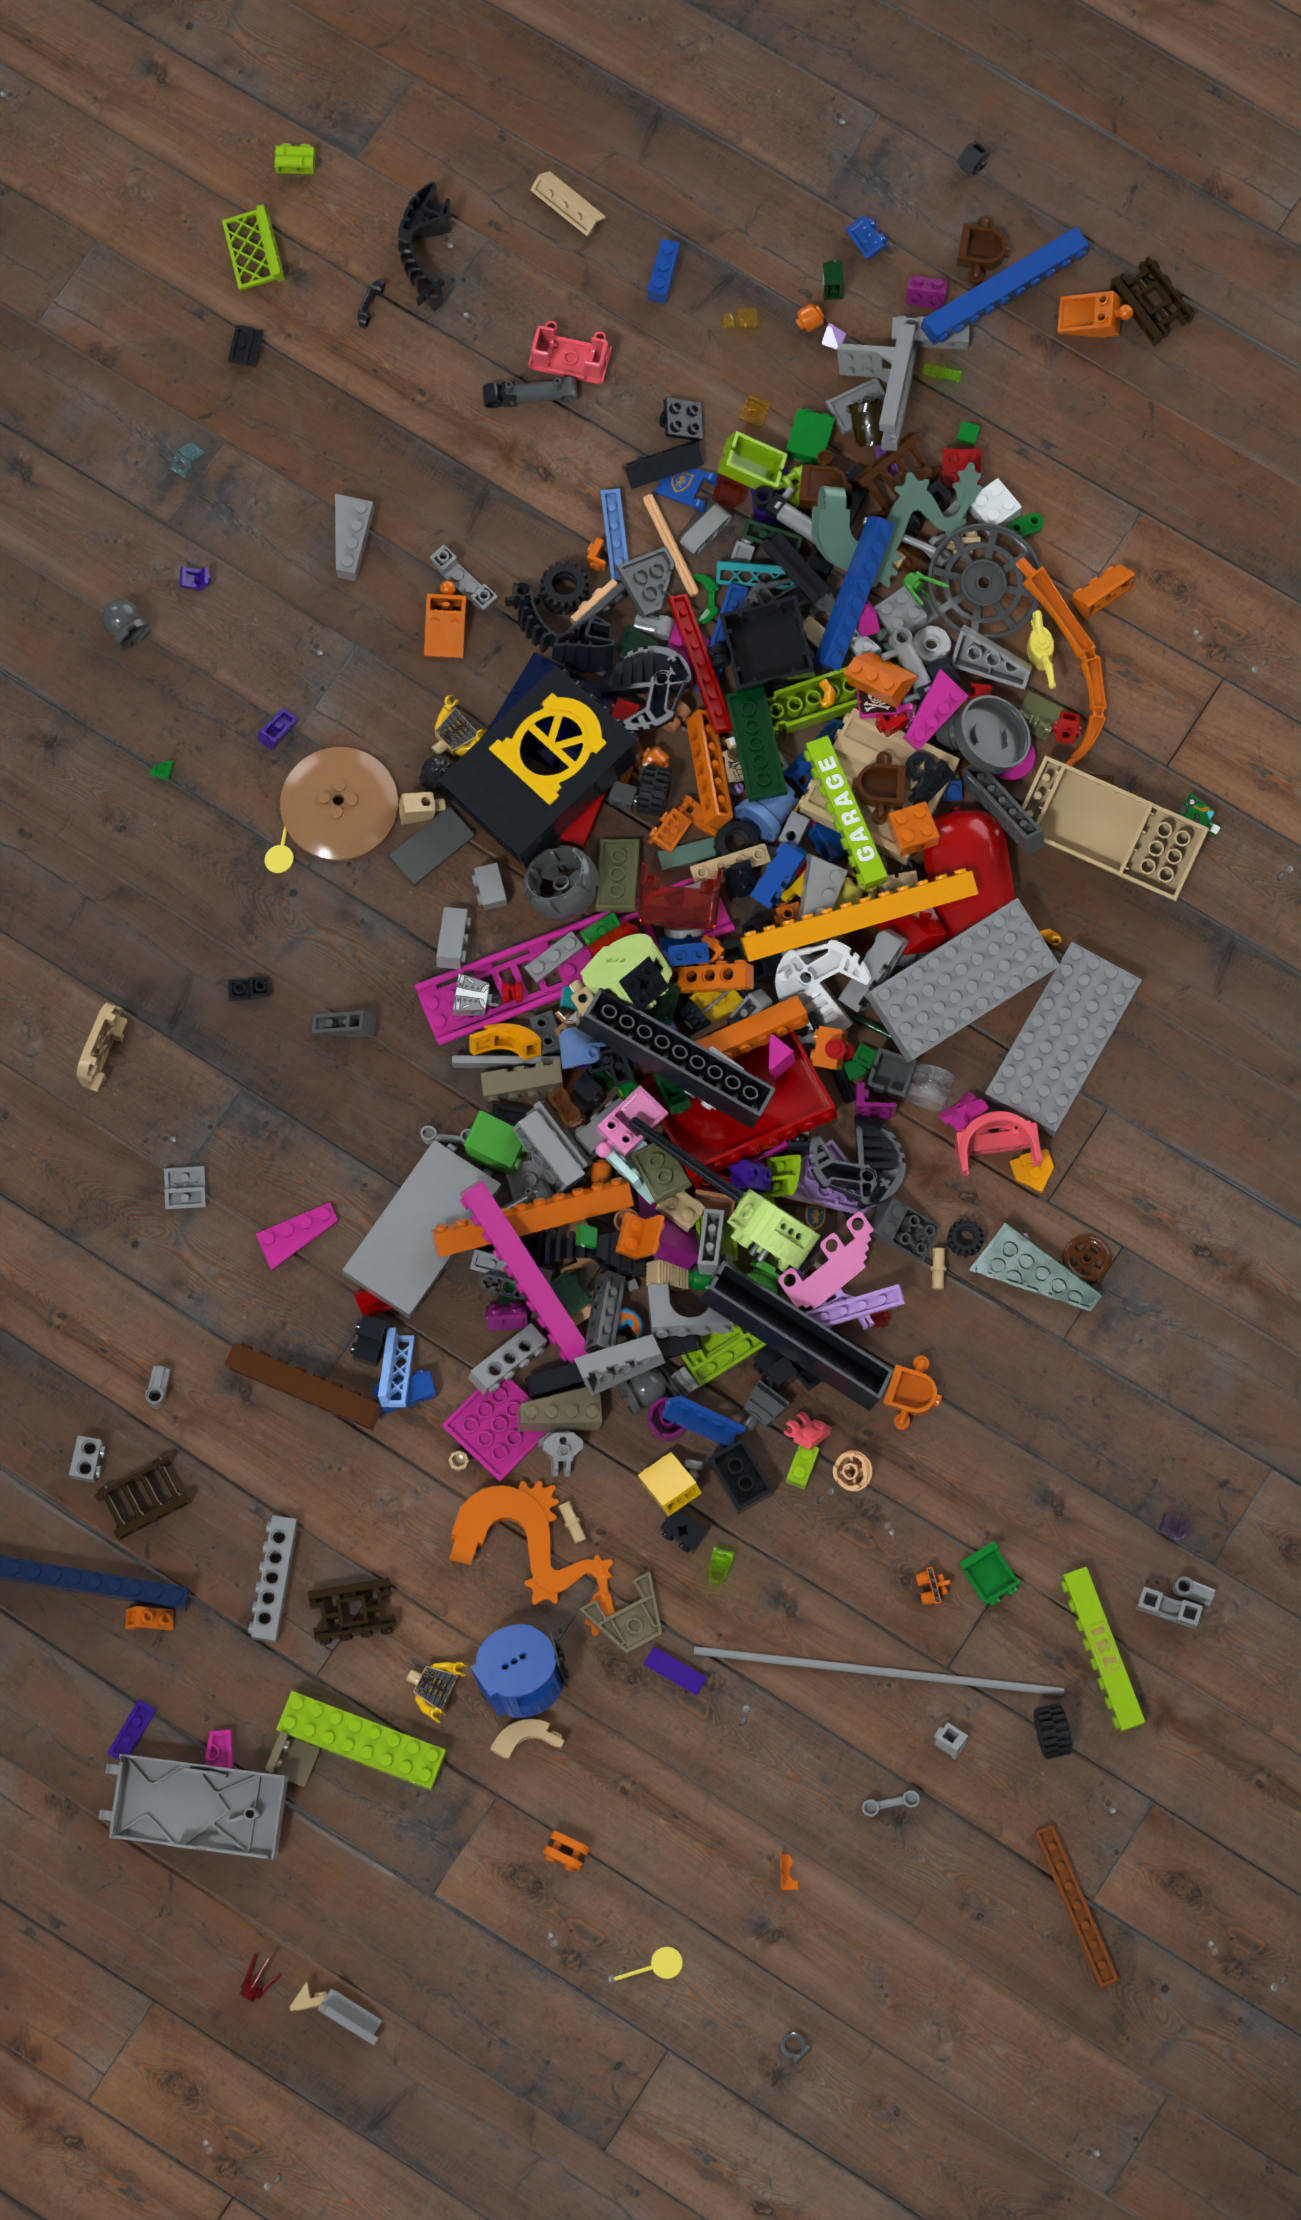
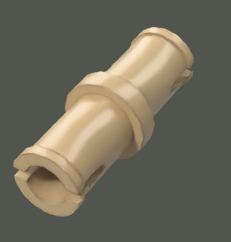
M933 1248V1266L930 1267V1271H932L931 1289L944 1290V1272H946V1249Z
M568 1501L559 1505L558 1508L566 1522L564 1524L565 1527L569 1529L574 1543L577 1544L587 1538L579 1524V1517H576L570 1504L571 1502Z

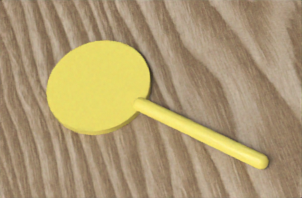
M285 826L281 845L270 848L265 855V865L273 873L286 872L294 861L292 851L287 846H284L287 835Z
M662 1947L653 1954L651 1966L616 1976L614 1980L617 1981L652 1969L661 1978H673L682 1969V1957L676 1949Z

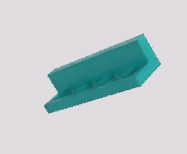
M717 560L716 583L724 585L733 583L740 586L754 587L757 582L752 581L756 579L758 582H761L758 578L761 573H769L773 577L769 582L778 580L777 577L785 573L777 564ZM721 570H730L734 574L729 580H720ZM742 571L750 572L754 577L748 582H743L738 575ZM790 582V585L783 584L775 588L789 589L794 586V583Z

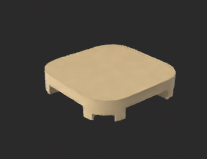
M107 1002L101 1008L77 1067V1077L83 1087L99 1092L100 1085L105 1084L107 1078L105 1073L101 1072L114 1040L122 1042L125 1036L122 1033L128 1021L126 1018L120 1017L123 1008Z

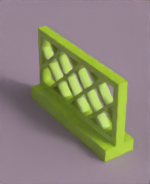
M264 204L256 206L257 210L222 220L240 291L274 280L278 282L285 280L269 212ZM256 216L257 222L253 228L246 224L249 218ZM237 223L240 226L233 233L229 231V224ZM243 227L251 230L246 239L239 236ZM254 233L261 235L257 245L250 241ZM237 238L244 242L240 250L233 248ZM248 244L255 247L251 256L243 253ZM259 250L265 252L262 262L254 258ZM241 255L248 259L244 267L237 264ZM252 261L259 264L255 273L247 270ZM263 267L270 271V276L262 278L258 275ZM245 272L253 276L250 282L242 284L241 279Z

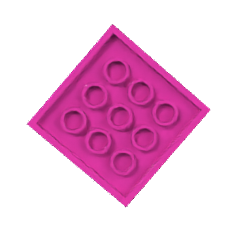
M497 1371L492 1373L494 1376L499 1375ZM511 1379L509 1381H502L500 1387L494 1393L489 1392L485 1396L477 1389L441 1425L499 1482L538 1444V1439L548 1432H518L517 1410L519 1405L533 1400Z

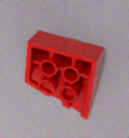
M934 908L885 921L876 926L880 931L891 929L909 941L903 951L905 956L935 950L943 945L947 934Z

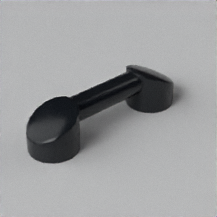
M378 279L368 287L357 313L359 327L367 328L371 318V314L366 313L374 294L379 296L383 294L386 281Z

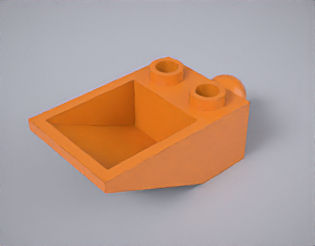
M1115 291L1060 297L1057 333L1099 338L1119 336L1121 319L1129 320L1133 316V309L1129 305H1122V299Z
M444 581L440 585L442 594H427L424 657L463 659L467 598L462 595H453L456 588L451 581Z

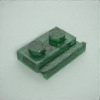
M628 625L614 649L627 656L629 651L633 650L636 652L640 647L648 649V646L662 645Z

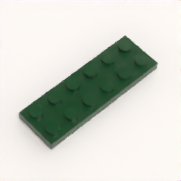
M764 687L726 694V702L748 802L788 795Z

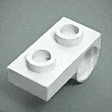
M855 629L848 648L856 656L872 652L880 657L882 654L881 648L868 636L861 638Z

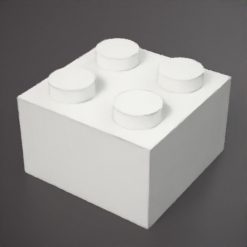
M999 478L983 488L977 495L974 503L968 508V512L978 523L997 524L1003 527L1018 518L1022 510V506Z

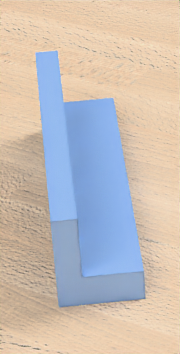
M388 1328L378 1392L381 1407H406L415 1337L398 1336L396 1328ZM399 1342H409V1346L403 1351L398 1348ZM403 1357L407 1362L399 1368L396 1362ZM401 1374L404 1380L396 1385L393 1380ZM396 1392L402 1395L401 1400H391V1396Z

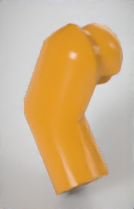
M824 679L819 683V686L824 691L820 704L822 707L828 708L835 702L836 691L829 681Z

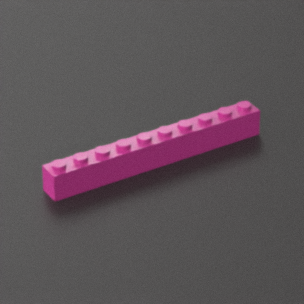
M479 1180L459 1193L462 1197L460 1199L462 1206L465 1210L469 1209L473 1214L471 1216L473 1223L476 1227L480 1226L484 1231L481 1234L487 1244L491 1243L495 1248L492 1251L498 1261L502 1259L504 1262V1271L509 1278L513 1276L515 1279V1288L520 1295L524 1293L527 1301H525L531 1312L535 1311L538 1315L536 1318L542 1329L545 1327L549 1332L547 1337L552 1345L556 1344L560 1349L558 1354L563 1362L575 1363L574 1358L588 1354L589 1352L584 1351L585 1339L484 1182Z

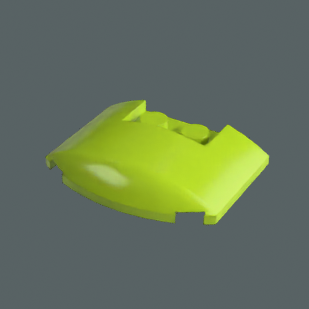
M733 1323V1332L701 1335L704 1348L681 1355L700 1387L717 1379L721 1374L751 1355L756 1354L767 1344Z

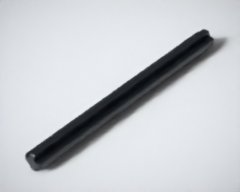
M633 1117L629 1122L632 1129L735 1202L741 1201L744 1196L742 1191L637 1117Z

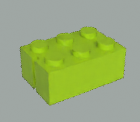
M738 431L730 435L726 440L722 453L724 455L721 457L717 473L753 489L766 486L772 492L776 490L782 475L780 471L784 468L787 454Z

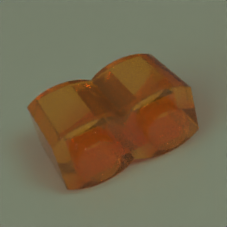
M558 1086L548 1093L551 1105L559 1110L560 1118L565 1125L575 1129L586 1121L583 1111L575 1105L573 1096L567 1089Z

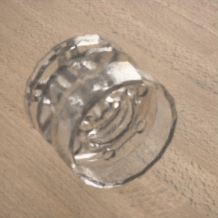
M916 1064L914 1068L915 1073L911 1078L916 1083L909 1084L905 1096L906 1100L921 1108L944 1111L949 1098L945 1092L951 1091V1084L954 1083L955 1076L937 1066Z

